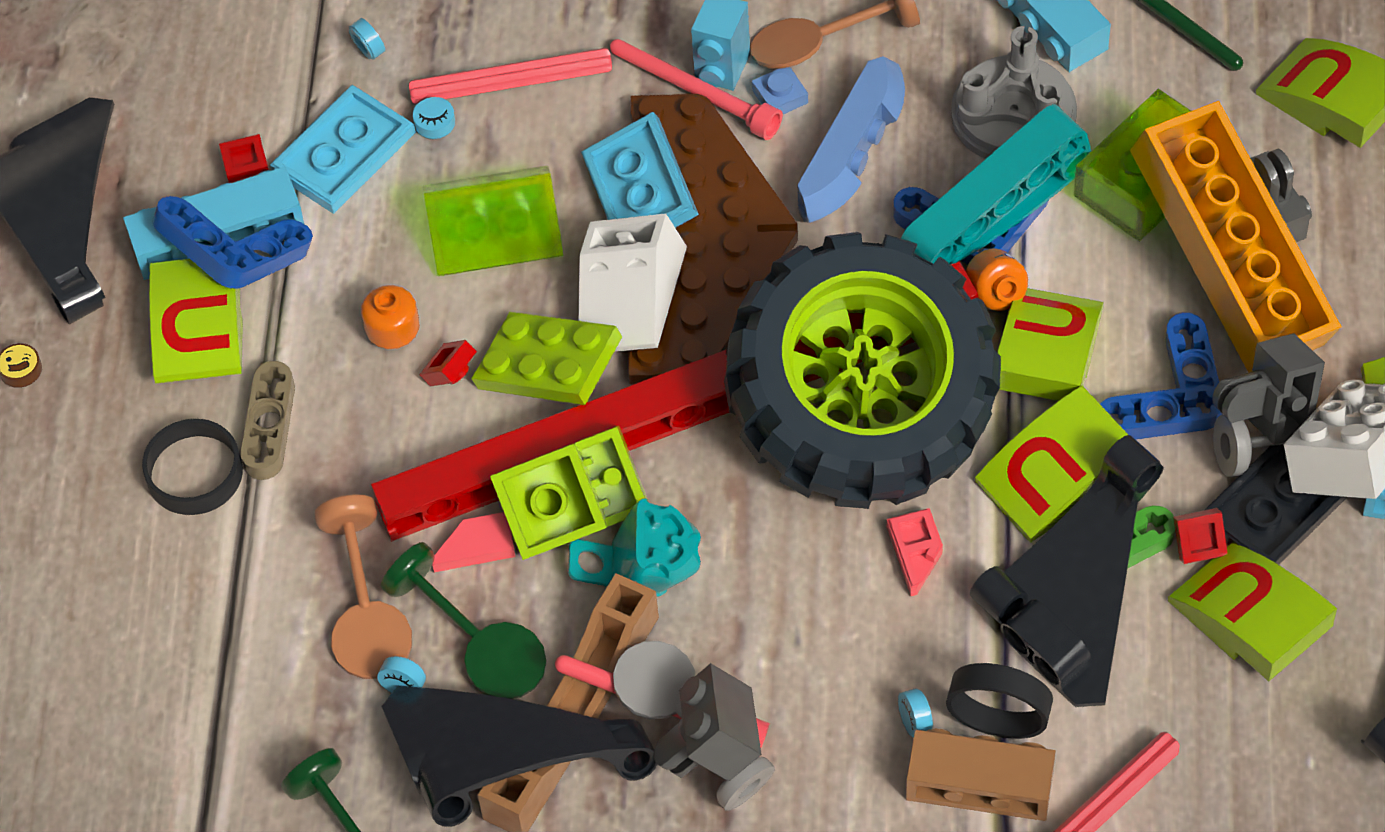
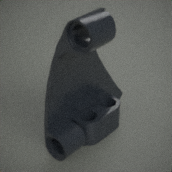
M89 97L19 134L10 143L8 151L0 155V214L34 262L58 310L68 324H72L103 307L102 299L106 298L99 283L86 264V254L98 173L115 105L113 100Z
M1131 435L1122 437L1109 449L1094 484L1044 536L1005 571L999 566L986 570L970 589V596L1001 625L1002 633L1009 644L1075 707L1104 706L1106 703L1138 502L1157 482L1164 470L1161 462Z
M397 686L381 706L419 794H422L432 819L442 827L459 825L470 816L473 805L468 792L546 766L583 758H601L613 764L622 778L629 781L644 779L657 766L654 760V748L642 725L634 719L600 720L559 708L521 700L462 691Z

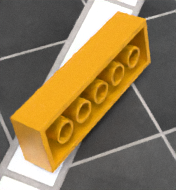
M1219 101L1213 102L1143 131L1130 149V152L1248 373L1252 372L1256 345L1259 342L1294 333L1312 350L1324 346L1342 326Z

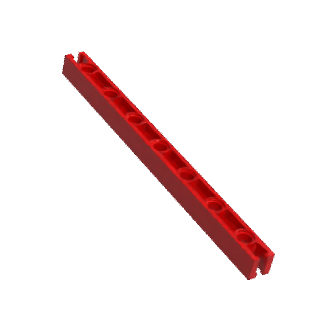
M960 261L951 264L966 278L963 289L970 299L978 298V292ZM848 313L852 333L855 332V329H862L863 314ZM828 337L823 340L827 348H845L843 342L836 337ZM870 337L874 349L880 350L888 346V343L882 337ZM910 338L899 348L914 343L915 341L912 338ZM801 340L797 342L794 351L817 358L812 348ZM726 350L594 399L585 405H578L372 483L371 488L376 499L377 510L391 542L499 501L490 477L491 475L618 425L628 450L631 451L730 413L724 385L727 365ZM858 359L856 364L861 363L862 360ZM808 374L803 377L805 383H809L821 377L816 374Z

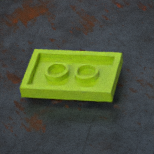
M509 312L471 379L479 390L585 405L621 341L622 335L614 325Z

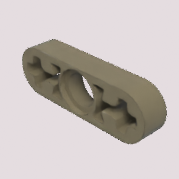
M269 361L260 365L256 369L252 381L241 447V458L246 473L257 480H267L276 476L281 471L284 462L295 383L291 369L285 363L279 361ZM274 378H280L281 381L277 382L275 386V398H270L268 385L272 384ZM272 412L280 416L278 423L272 427L263 428L256 424L257 419L265 413ZM261 441L266 442L269 456H265L262 463H257L255 459L261 456Z

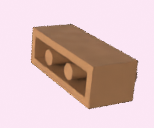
M937 728L927 731L915 729L907 774L906 800L1046 821L1056 750L1046 749L1044 746L1033 742H1025L1018 745L999 742L997 739L985 735L970 738L953 735L949 731Z

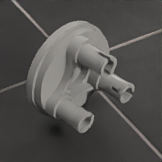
M1025 26L1015 28L1011 33V51L1008 55L988 59L966 72L954 92L951 104V118L954 130L962 143L982 158L986 159L1040 111L1052 104H1057L1076 122L1077 103L1074 92L1058 70L1048 63L1039 60L1036 52L1038 34L1031 27L1028 28L1027 38L1024 37Z

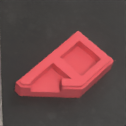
M930 508L887 519L886 527L910 596L919 593L943 553V544Z
M500 512L462 520L434 555V573L516 557L511 529L505 513Z

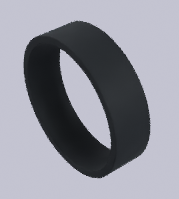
M185 419L166 426L150 440L142 460L143 474L154 500L163 508L182 515H198L219 508L235 494L243 475L242 459L234 437L223 426L206 419ZM196 436L209 437L224 443L233 452L234 462L229 475L217 488L206 494L196 497L172 496L160 490L152 481V470L157 458L167 447L179 440Z
M974 663L962 666L954 672L946 706L954 718L976 731L1002 738L1024 739L1035 737L1043 733L1047 728L1053 695L1042 681L1024 671L1000 664ZM984 690L1006 694L1027 703L1035 710L1013 712L996 709L974 700L965 692Z

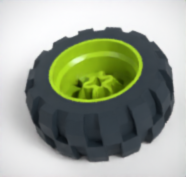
M852 232L825 236L823 246L812 250L808 246L799 245L772 263L771 272L763 280L755 281L738 308L726 350L727 365L724 385L729 412L737 416L742 428L740 438L757 462L760 464L768 461L782 474L779 482L807 498L810 497L812 491L835 497V506L869 509L872 501L889 499L891 503L898 505L927 494L930 485L941 478L949 479L970 457L992 416L993 403L1000 389L1001 356L994 350L992 338L996 332L983 300L977 297L971 300L964 291L963 286L966 278L942 257H938L933 264L914 254L917 243L885 234L882 244L862 242V234ZM848 313L863 314L862 329H855V332L852 333ZM828 337H836L843 342L845 348H827L823 340ZM870 337H882L886 340L888 346L880 350L874 349ZM910 338L920 347L916 351L899 357L900 352L898 348ZM801 340L812 348L817 358L794 351L797 342ZM858 359H861L865 369L869 370L865 384L863 383V375H861L860 369L855 367ZM839 369H843V372L838 374ZM899 371L907 373L912 378L913 384L901 386L893 376V373ZM808 374H816L824 380L825 385L817 389L811 388L804 382L803 377ZM874 385L878 387L874 392H872ZM848 386L850 389H852V394L846 391L844 388ZM912 399L924 404L917 412H914L901 401ZM822 400L825 401V402H824L819 408H817V409L811 404V403L821 402ZM885 409L892 414L894 421L888 424L880 423L874 419L872 411ZM832 410L843 411L847 414L850 422L841 424L830 419L827 413ZM857 419H863L865 429L857 428Z

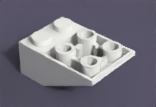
M667 214L593 221L589 223L580 252L579 321L616 326L622 335V339L615 352L658 348L687 248Z
M1361 380L1341 382L1286 441L1284 448L1292 491L1294 493L1376 499L1385 489V384H1364Z

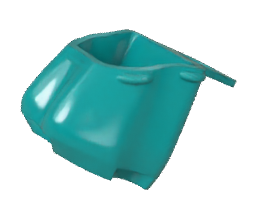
M644 498L632 507L615 534L612 546L579 539L572 541L569 545L568 574L575 581L608 586L615 573L656 591V596L659 597L665 594L669 588L685 581L699 570L701 560L698 546L701 541V535L698 529L673 506H658L649 503ZM583 552L595 553L602 561V570L598 573L586 572L579 564V555Z

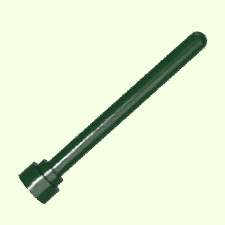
M1138 0L1230 70L1238 71L1242 68L1244 62L1240 55L1166 0Z

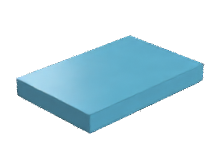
M351 85L270 164V169L275 170L286 166L293 187L334 214L416 133L414 123L359 88Z
M654 112L581 151L608 220L667 214L676 228L699 215L660 119Z

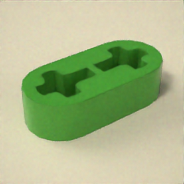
M1152 505L1136 512L1128 568L1165 550L1172 544L1175 537L1174 515L1167 508ZM1148 523H1152L1155 527L1163 525V533L1158 534L1155 530L1147 532Z

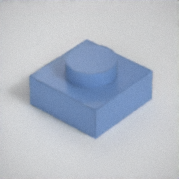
M790 67L779 68L752 80V91L760 103H768L780 109L783 114L808 104V92Z

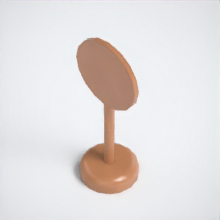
M888 0L821 27L808 19L789 18L777 21L763 28L754 37L750 45L753 60L760 66L770 69L787 68L811 58L819 50L823 37L893 9L904 27H914L920 24L919 13L914 0Z
M366 495L340 496L321 504L315 510L314 516L317 526L323 532L332 535L345 534L359 604L349 608L338 618L332 631L331 648L338 664L349 674L362 679H377L378 672L386 658L394 656L408 658L412 648V630L406 616L395 606L381 601H369L356 532L367 528L376 520V501Z

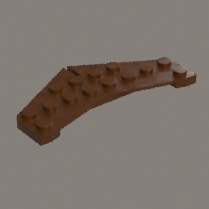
M699 94L631 96L632 123L651 112H654L660 119L699 215L676 227L687 248L658 348L631 350L629 355L630 385L727 350L738 308L755 281L763 280L771 272L772 263L792 251L798 241V224L711 101Z

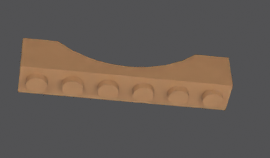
M615 573L592 611L585 633L573 658L613 673L621 655L628 648L644 642L657 622L659 614L656 591ZM564 675L547 706L597 719L613 693ZM571 761L546 766L483 786L478 794L483 820L508 832H528Z

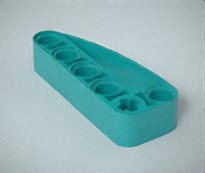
M1057 104L1047 106L906 228L901 239L917 243L914 254L933 264L938 257H942L950 265L961 261L1021 222L1080 175L1092 159L1088 134Z

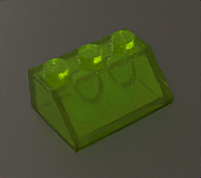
M548 165L423 185L437 276L564 256L551 173Z

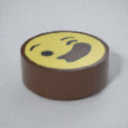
M17 343L6 347L0 352V378L6 385L15 388L26 387L39 378L42 372V363L35 348L28 344Z

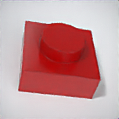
M260 134L219 144L229 183L253 177L269 170Z
M466 340L443 343L419 375L430 387L455 384L466 375L469 370L467 364L477 351Z
M1218 508L1173 517L1179 560L1183 564L1222 557L1228 554L1222 512Z

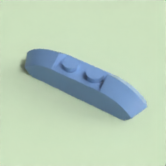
M883 56L867 62L797 185L798 210L804 222L811 223L831 214L855 194L862 183L856 175L860 176L863 173L871 145H878L883 137L885 126L897 121L904 103L905 83L899 64Z

